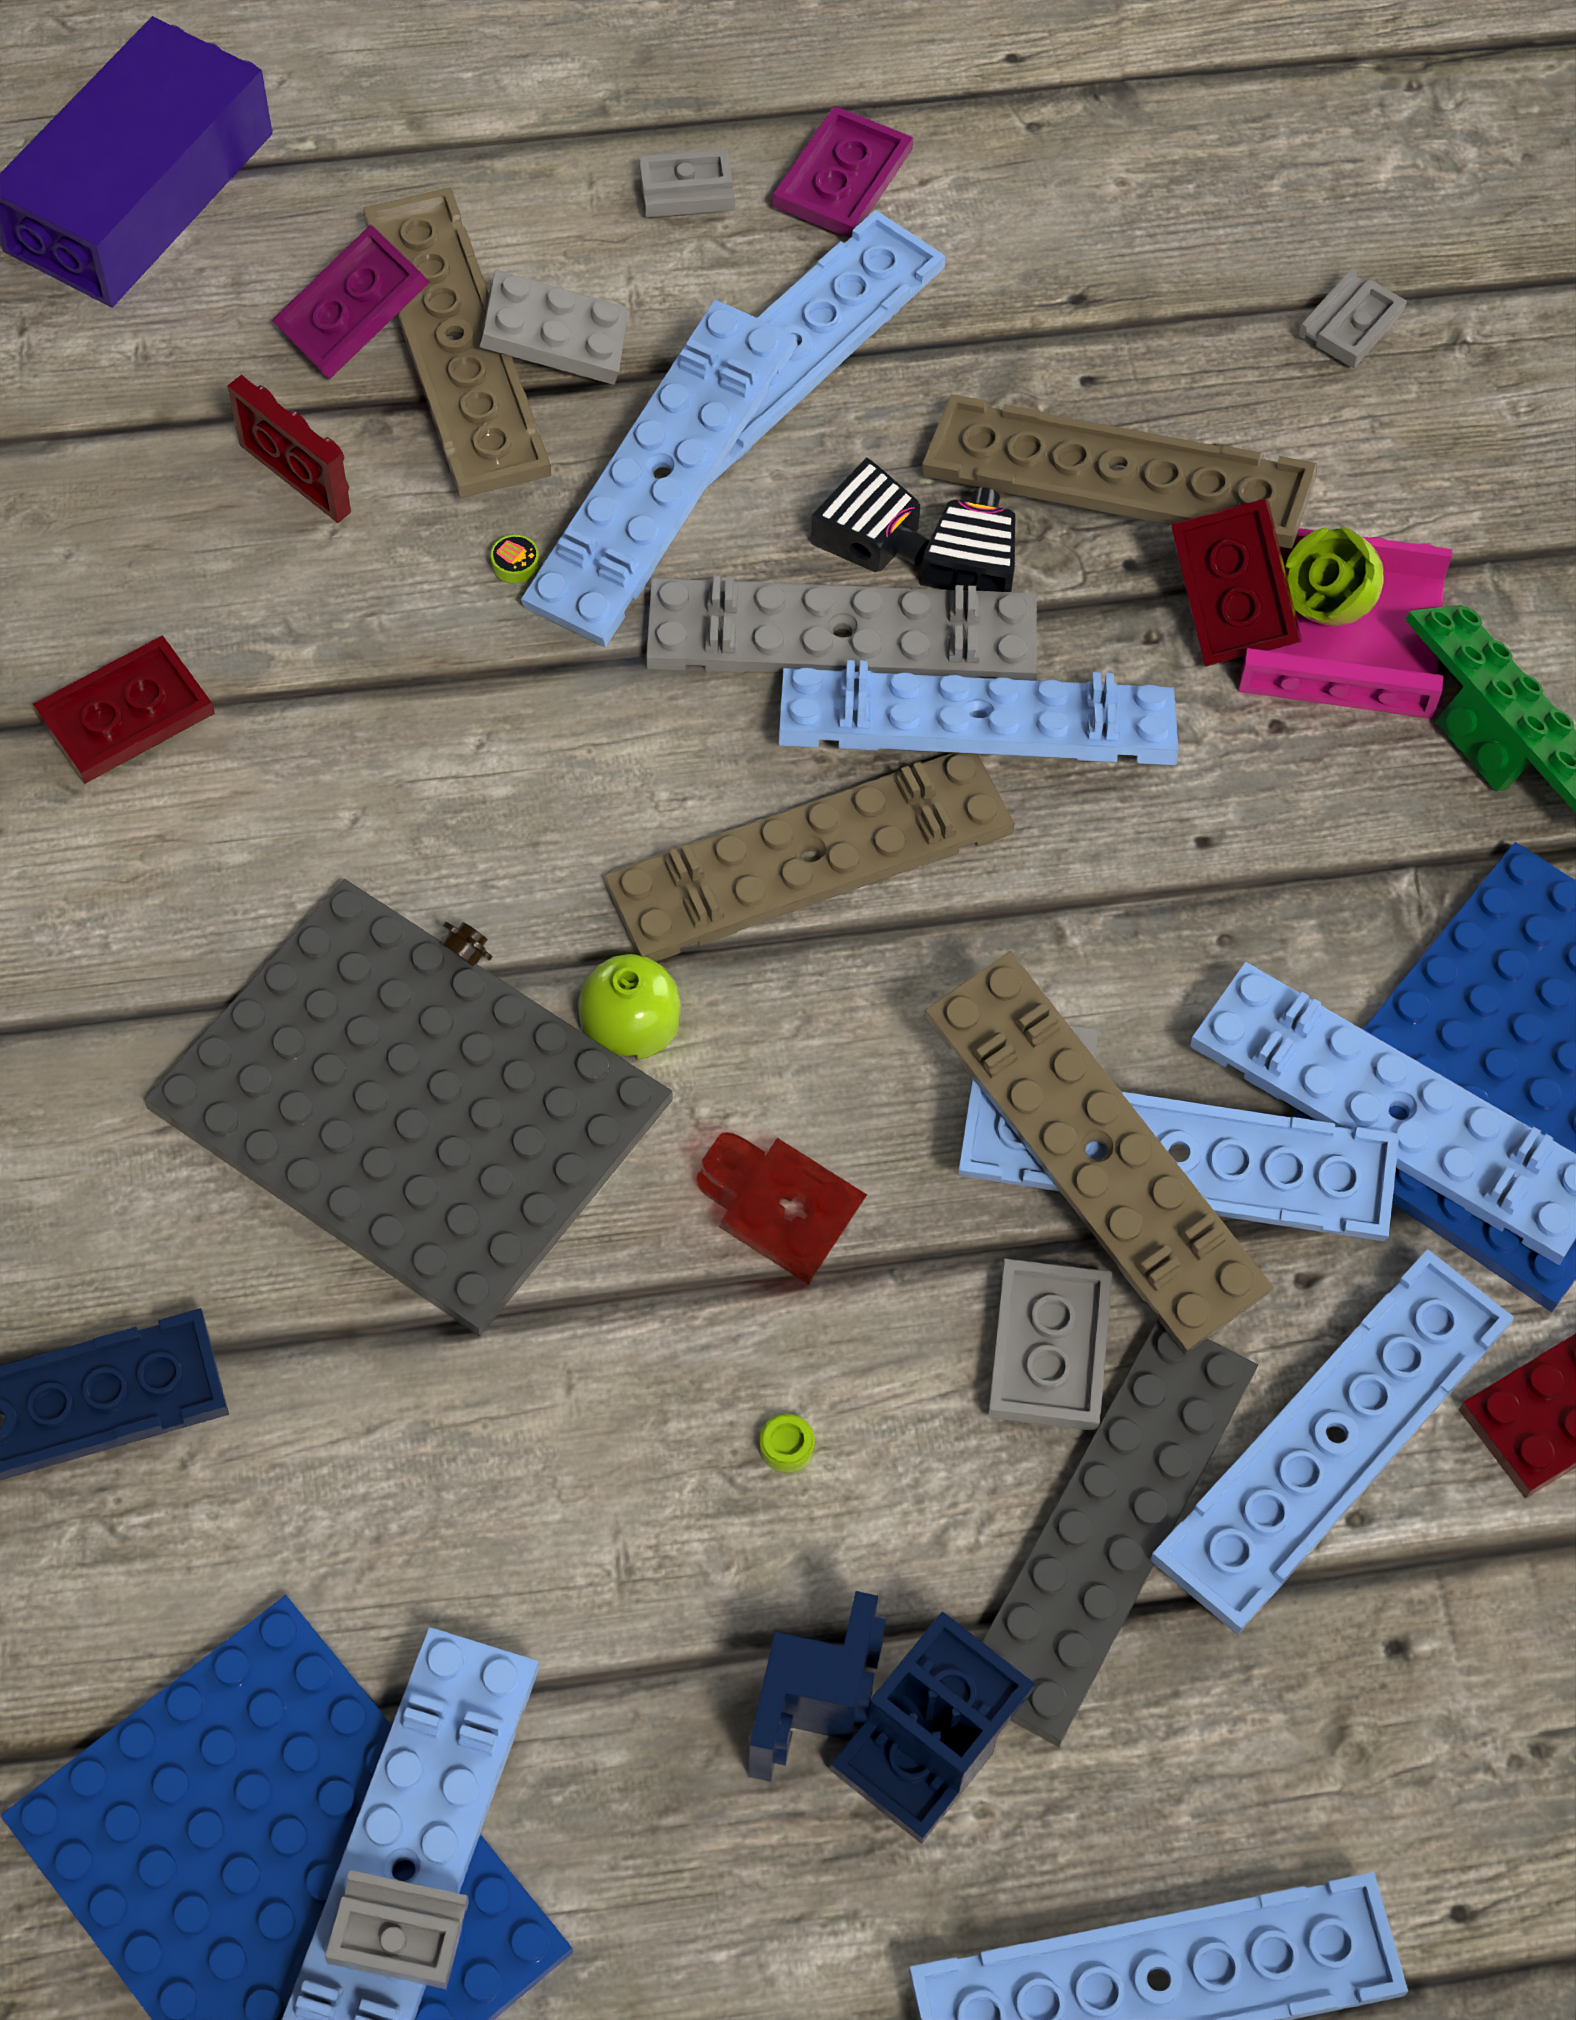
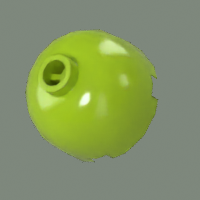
M1324 527L1314 530L1299 541L1288 556L1285 566L1290 569L1287 578L1294 609L1310 621L1318 624L1338 627L1358 621L1372 610L1380 598L1384 585L1383 563L1376 549L1367 540L1346 527L1332 530Z
M626 954L614 956L595 966L583 982L578 1001L581 1031L618 1056L619 1054L625 1056L637 1055V1059L651 1057L665 1049L678 1032L681 1002L676 982L665 967L648 957Z

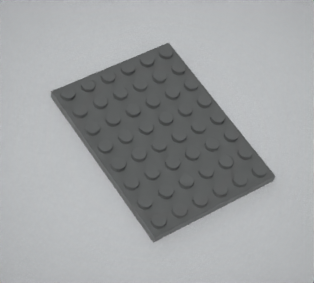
M343 879L144 1100L148 1110L475 1334L481 1336L672 1102L673 1093L672 1090L487 970L477 964L474 966L470 965L455 952L441 945L442 941L348 880Z

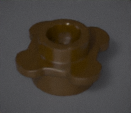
M445 921L443 927L449 933L441 942L443 947L452 950L472 966L477 964L482 957L488 961L492 959L493 956L483 947L488 940L485 936L465 922H462L457 929Z

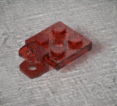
M729 1132L721 1133L702 1159L701 1170L695 1180L697 1187L705 1196L728 1210L722 1218L719 1228L809 1285L863 1204L867 1194L779 1138L775 1140L765 1155V1151L743 1137ZM785 1200L789 1202L793 1200L799 1201L803 1204L802 1210L807 1213V1217L803 1219L796 1216L792 1222L786 1220L783 1217L785 1207L780 1203Z

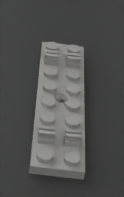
M713 576V581L652 578L646 658L647 669L686 671V665L705 666V671L783 673V668H813L816 670L842 671V669L847 670V660H855V672H859L860 661H868V671H872V673H911L914 675L931 676L959 675L972 678L1004 677L1012 680L1036 681L1037 593L976 591V586H968L967 591L963 590V585H956L955 590L737 582L734 581V576H726V581H721V576ZM838 629H847L850 631L851 636L838 637L834 635V632Z

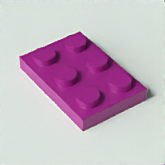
M833 106L774 192L773 207L851 238L852 230L869 216L912 151L913 137Z
M370 224L272 321L330 380L430 282Z

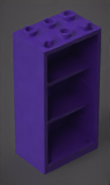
M152 16L0 173V243L3 252L113 308L273 134L262 69L248 60L239 59L221 50L211 42H205L184 32L176 25H170Z

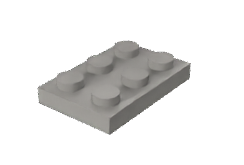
M495 270L491 281L479 347L614 385L620 369L628 307Z
M1012 1259L1004 1260L988 1418L1091 1431L1098 1430L1102 1402L1112 1272Z

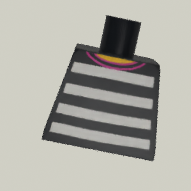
M867 457L812 514L811 544L873 572L882 571L897 554L914 565L920 564L923 561L924 552L930 540L917 532L920 517V504L918 500Z
M985 487L977 488L973 491L970 502L954 499L947 503L924 552L921 586L942 590H955L956 585H963V590L967 591L968 586H976V591L1012 592L1015 571L1016 514L1010 509L999 508L1000 495L996 491Z

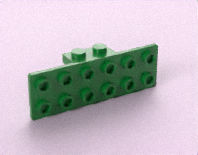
M1463 605L1411 610L1404 618L1405 621L1464 686L1435 721L1496 792L1507 790L1526 767L1532 763L1576 813V730L1574 729L1573 720L1563 711L1556 709L1543 695L1544 691L1540 683L1533 677L1525 674L1512 660L1513 655L1504 644L1491 637L1483 628L1482 620L1475 611Z

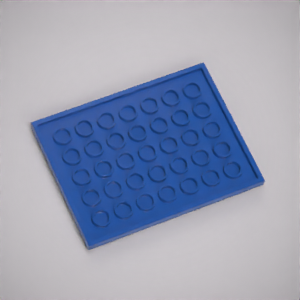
M1514 842L1363 1030L1531 1128L1536 1127L1541 1130L1540 1133L1544 1136L1548 1134L1554 1138L1553 1141L1575 1154L1576 880L1517 842ZM1392 1106L1389 1108L1390 1115L1395 1119L1404 1120L1408 1117L1407 1111L1403 1107ZM1297 1110L1292 1116L1315 1120L1300 1110ZM1396 1168L1392 1200L1394 1205L1550 1312L1554 1311L1576 1281V1239L1560 1265H1557L1522 1244V1237L1506 1228L1503 1231L1498 1230L1466 1211L1464 1207Z
M284 1595L6 1810L0 1817L152 2020H282L392 1725L288 1596ZM481 1834L459 1894L468 1895L469 1904L462 1922V1931L447 1989L426 1985L415 2020H495L573 1954L571 1945ZM408 1860L398 1862L393 1868V1877L398 1881H407L415 1873V1865Z

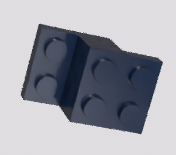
M855 1591L844 1646L774 1632L749 1744V1777L771 1782L775 1764L786 1766L793 1734L792 1728L851 1740L854 1724H864L866 1722L875 1673L866 1671V1667L878 1668L886 1617L876 1615L878 1595Z
M942 1611L870 1699L866 1722L831 1763L830 1771L922 1844L993 1755L999 1733L1033 1692L1035 1683Z

